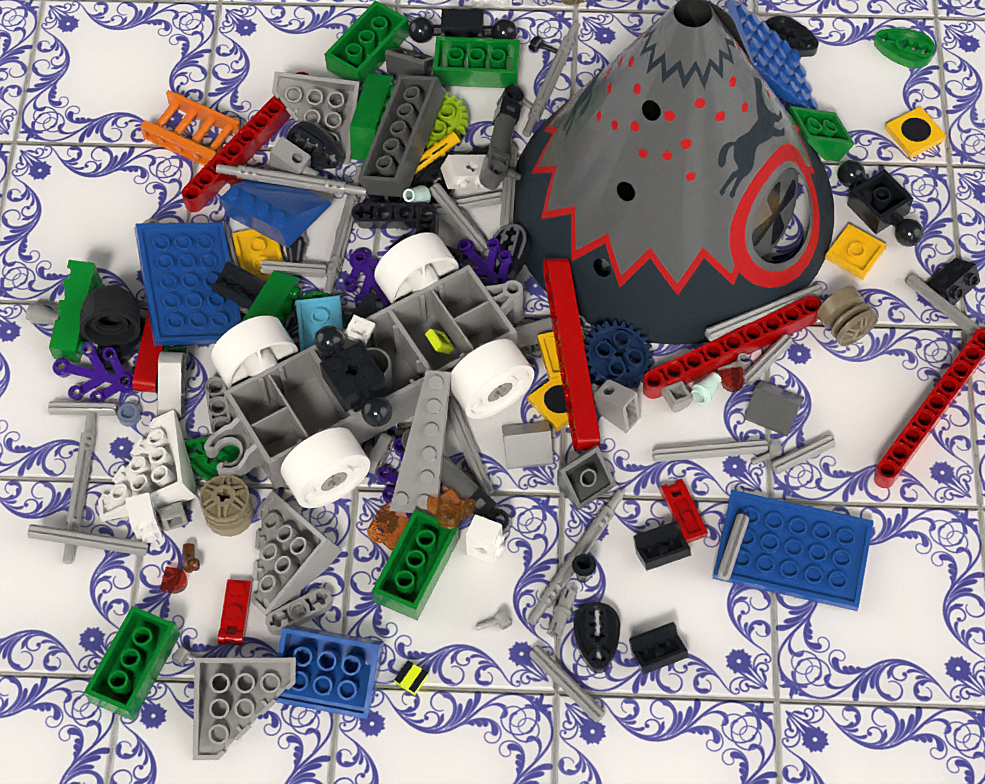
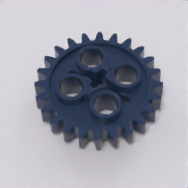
M613 320L611 326L605 321L602 327L598 324L594 330H590L587 334L588 337L584 339V342L587 344L584 347L590 370L589 376L594 375L595 377L593 383L600 381L602 386L606 380H612L629 389L633 387L637 389L643 383L644 375L654 365V362L650 360L654 353L648 352L652 344L644 343L648 337L641 338L639 336L642 330L634 332L633 324L626 328L625 321L618 326L616 320ZM616 339H620L624 345L618 344ZM598 349L603 350L606 356L601 355ZM629 357L634 358L637 363H632ZM611 368H615L619 374L613 373Z

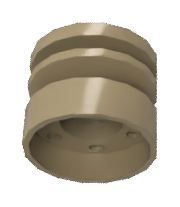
M854 286L844 287L832 294L817 311L819 320L827 329H831L832 336L836 338V341L841 346H848L862 339L874 328L879 319V316L872 310L871 306L868 303H864V298Z
M222 474L213 477L205 483L200 491L199 502L208 527L214 533L228 537L239 535L248 529L253 522L255 511L248 487L243 480L234 475Z

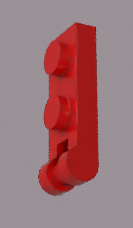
M683 479L675 480L674 484L671 485L664 484L659 486L660 494L665 500L674 521H678L680 524L681 535L687 544L707 537L708 531ZM677 492H678V494H680L679 496H676V497H673V495H672V494L677 493Z
M227 579L221 624L218 631V644L226 645L227 642L235 643V645L243 646L252 591L251 581ZM229 629H237L236 633H229Z

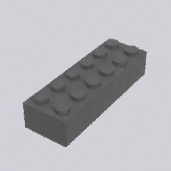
M399 75L358 177L367 194L403 197L404 191L410 188L446 94L438 77Z

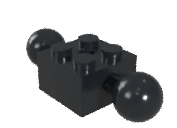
M442 9L441 25L433 24L430 19L421 16L414 18L408 27L410 38L417 43H426L433 36L488 37L515 40L518 33L515 23L505 18L497 20L493 26H484V10Z
M847 160L839 166L837 171L839 182L845 187L854 188L850 192L847 206L875 234L893 225L895 227V238L902 246L912 247L922 240L924 233L922 225L917 220L903 218L909 214L914 198L885 169L866 180L865 169L860 162Z
M327 325L320 328L315 335V346L322 354L332 356L319 363L322 378L343 410L347 412L363 403L361 413L367 424L380 427L388 423L392 416V406L386 398L377 396L387 390L385 376L362 341L344 350L345 337L338 327Z

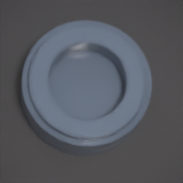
M125 403L118 408L117 417L123 426L131 427L140 421L141 412L136 404Z

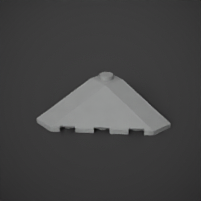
M275 71L272 89L274 96L284 103L287 107V112L295 122H314L325 129L339 145L344 156L343 164H350V124L358 104L360 83L358 81ZM326 154L332 163H336L335 155Z
M274 491L269 494L257 509V518L262 519L261 531H256L255 548L260 550L259 562H254L253 580L258 581L257 593L252 594V603L265 616L280 608L323 573L342 551L331 539Z
M195 658L193 760H219L226 753L224 750L234 740L238 741L251 728L250 724L260 714L264 715L277 702L275 699L286 688L289 690L296 683V658Z

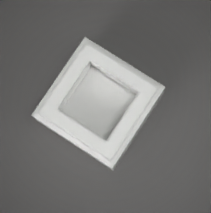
M353 315L344 333V337L357 343L362 341L364 346H366L375 328V323Z

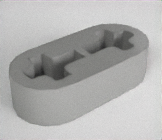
M383 433L379 437L368 456L370 460L369 473L378 474V470L383 467L394 447L395 437L387 433Z

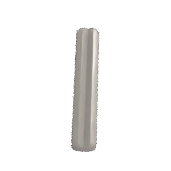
M262 260L260 264V271L263 274H272L275 270L293 276L323 278L326 275V265L269 260Z
M783 334L743 374V382L749 386L753 385L792 345V338L787 334Z
M51 401L48 405V411L51 415H87V412H94L96 416H115L117 414V405L114 402Z
M826 435L772 461L771 468L775 474H780L833 448L835 441L831 435Z
M738 514L735 519L718 570L717 577L719 579L728 581L731 577L749 523L747 515Z

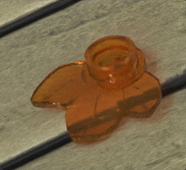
M450 488L440 499L428 497L427 509L432 515L437 517V522L441 527L453 529L460 524L461 520L469 518L473 514L475 500L466 499L461 501L454 489Z
M385 506L376 513L375 521L371 522L368 526L367 534L372 542L383 543L388 549L393 550L409 519L404 516H396V511H390V506ZM376 528L381 529L384 533H378Z

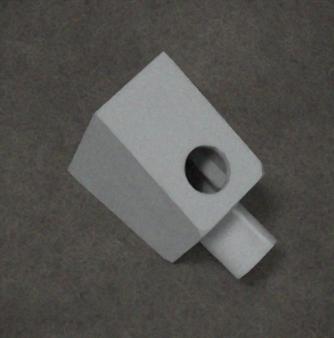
M281 137L270 151L269 170L318 178L319 172L310 167L311 156L284 137Z
M606 380L602 386L596 383L591 385L597 412L627 433L641 418L637 392L612 380Z

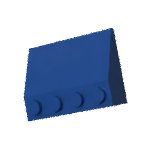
M245 180L234 184L219 198L228 217L287 248L332 205L330 201L304 188L253 180Z
M290 624L282 627L277 658H296V683L289 690L286 688L275 699L276 703L368 719L381 666L384 641Z

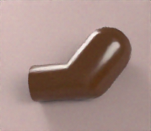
M191 543L183 544L182 564L187 573L200 569V561L194 558L195 545Z

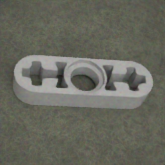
M319 588L270 612L266 617L268 631L278 636L281 635L282 627L288 624L300 626L326 613L333 604L330 592ZM317 598L325 599V604L321 605ZM310 601L311 606H313V611H310V607L307 602ZM301 606L306 609V613L302 617H295L292 614L296 607ZM285 613L289 614L291 622H288ZM278 619V621H281V626L277 627L274 625L273 620Z

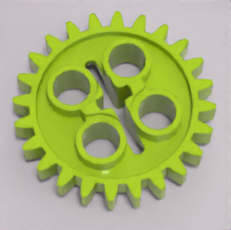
M446 92L425 146L427 150L433 146V142H439L452 131L458 136L460 141L462 140L460 134L466 135L465 128L469 127V117L466 106H463L462 100L457 101L456 95L450 98L449 92Z

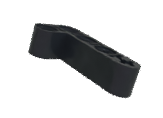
M359 203L352 208L351 213L358 227L363 229L416 228V234L434 233L439 236V215L435 206L431 203ZM428 212L433 213L430 218H423L424 214ZM383 213H389L386 219H380ZM404 213H411L409 218H401Z

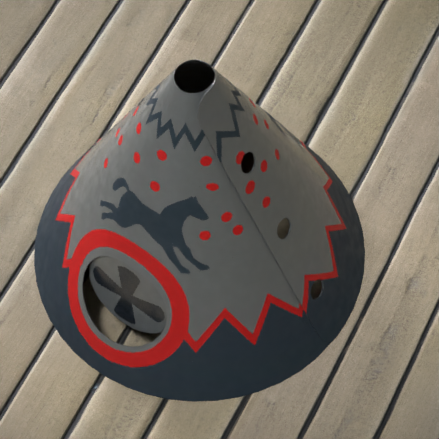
M679 0L538 128L523 149L517 162L516 171L521 174V178L519 181H515L513 224L520 225L531 236L532 246L525 262L531 275L546 291L543 275L544 259L568 258L579 315L583 316L587 323L595 327L598 324L602 327L605 321L611 326L613 320H616L618 326L625 321L626 328L633 324L634 332L642 330L639 336L641 338L648 337L645 342L671 345L711 342L705 336L706 328L808 287L818 274L831 244L834 228V200L826 169L818 153L806 141L794 119L753 65L733 18L721 7L707 0ZM646 100H652L660 107L661 115L657 120H648L643 115L642 105ZM796 169L805 183L809 197L810 223L803 246L793 258L784 263H768L760 257L769 253L780 241L790 223L796 206L798 195V176L794 170ZM620 182H628L633 186L635 197L631 201L622 200L617 194V186ZM596 259H605L610 264L611 273L607 277L599 276L595 272L593 263Z

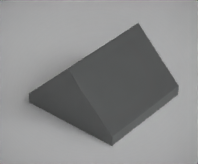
M402 47L386 49L385 51L387 73L397 76H430L434 63L433 56Z
M761 381L754 390L744 419L788 436L805 397Z
M597 445L557 470V485L577 510H580L617 486Z

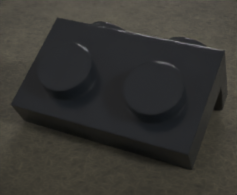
M954 258L926 284L938 294L944 295L946 300L954 306L980 283V277L976 264Z
M228 261L211 290L217 292L221 297L236 302L242 308L250 309L266 281Z
M678 521L633 536L636 555L646 571L691 556L690 547L681 535Z
M674 622L629 638L631 655L643 675L689 658L688 650L679 638Z

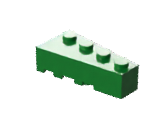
M371 73L367 75L350 124L351 159L366 160L395 87L393 85V76Z
M69 260L67 268L71 272L69 278H64L65 298L64 300H59L58 316L60 320H55L49 349L54 359L65 358L68 361L80 363L82 355H84L81 351L82 345L87 343V340L80 333V310L87 295L95 288L105 285L101 281L95 263Z
M274 270L242 322L258 316H273L279 319L284 326L295 300H298L300 297L299 278Z

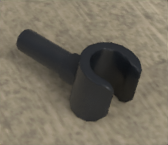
M539 36L533 37L528 46L532 52H537L541 48L556 54L558 50L546 45Z

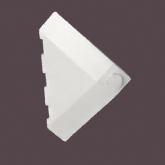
M174 410L153 418L149 424L152 430L145 440L140 438L130 452L133 455V459L127 467H120L112 479L115 485L108 495L103 493L99 498V517L102 522L129 516L125 498L149 492L156 510L180 501L184 503L197 497L195 478L177 414Z

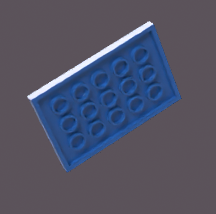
M735 0L726 2L729 15L736 24L753 65L769 87L791 106L817 110L818 105L811 96L812 88L805 79L807 73L799 61L801 59L799 52L795 48L792 49L786 40H781L775 31L772 32L765 22L761 23L754 13H749L744 4H739Z
M223 222L135 224L134 230L154 346L216 344L226 332L242 322L237 303L228 298L221 297L217 292L211 290L226 262H230Z
M731 490L712 579L858 611L874 521ZM738 514L747 515L749 523L731 577L728 581L719 579L717 577L718 570L735 519Z

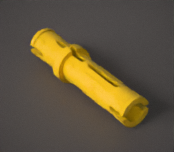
M452 131L439 142H433V146L423 152L420 162L426 157L429 158L418 165L415 174L440 156L444 157L448 150L460 143L458 136ZM447 143V145H445L443 148L438 150L436 153L432 154L434 151H436L441 146Z

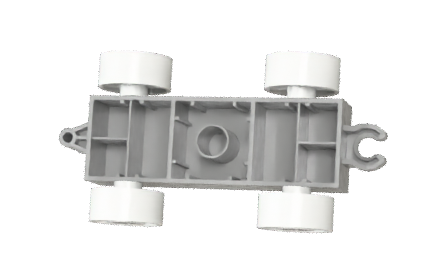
M420 233L410 236L396 244L382 257L376 267L374 276L377 284L392 305L365 318L375 323V328L365 347L384 374L387 390L377 396L386 398L392 406L391 419L380 427L371 426L364 421L361 413L363 403L347 412L343 410L321 374L319 363L332 356L322 354L315 345L298 353V348L280 320L276 317L258 316L239 323L218 340L211 354L213 365L228 387V390L224 391L233 421L220 428L208 438L204 444L207 457L214 458L224 446L234 445L240 450V455L232 462H220L216 467L218 475L226 474L241 477L250 472L252 468L261 465L275 489L287 483L302 507L317 508L342 498L357 487L365 478L370 469V460L359 444L415 414L426 370L451 372L449 396L454 395L468 417L482 419L501 412L516 402L528 390L534 379V370L518 349L517 331L512 326L519 325L524 319L522 284L519 281L510 280L504 284L484 286L470 265L459 270V265L440 237L434 233ZM429 329L444 332L453 345L454 350L450 354L436 351L425 333ZM345 338L344 350L357 342Z

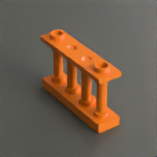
M170 90L166 92L169 106L158 121L151 123L144 120L140 125L144 139L203 166L217 154V150L230 133L235 135L241 129L240 122L236 118L228 117L192 101L180 93H174ZM177 109L187 113L174 131H168L163 128ZM195 117L204 121L192 139H186L181 136ZM212 125L222 129L210 147L199 145V142Z

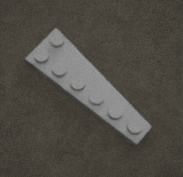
M426 370L390 511L413 513L416 509L428 515H438L451 372Z

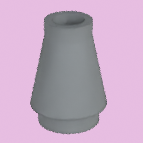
M38 302L30 303L26 311V320H29L32 324L54 325L55 320H60L58 312Z

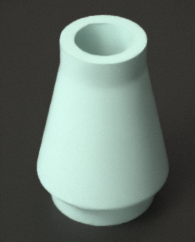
M418 185L411 189H406L403 193V198L407 202L429 203L431 192L426 186Z
M712 372L709 376L695 384L691 391L693 400L701 405L709 403L722 381L721 377L717 373Z

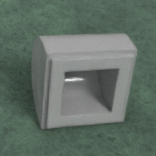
M683 381L662 387L661 394L673 412L682 411L691 404L693 397Z
M181 501L158 509L166 531L188 524Z

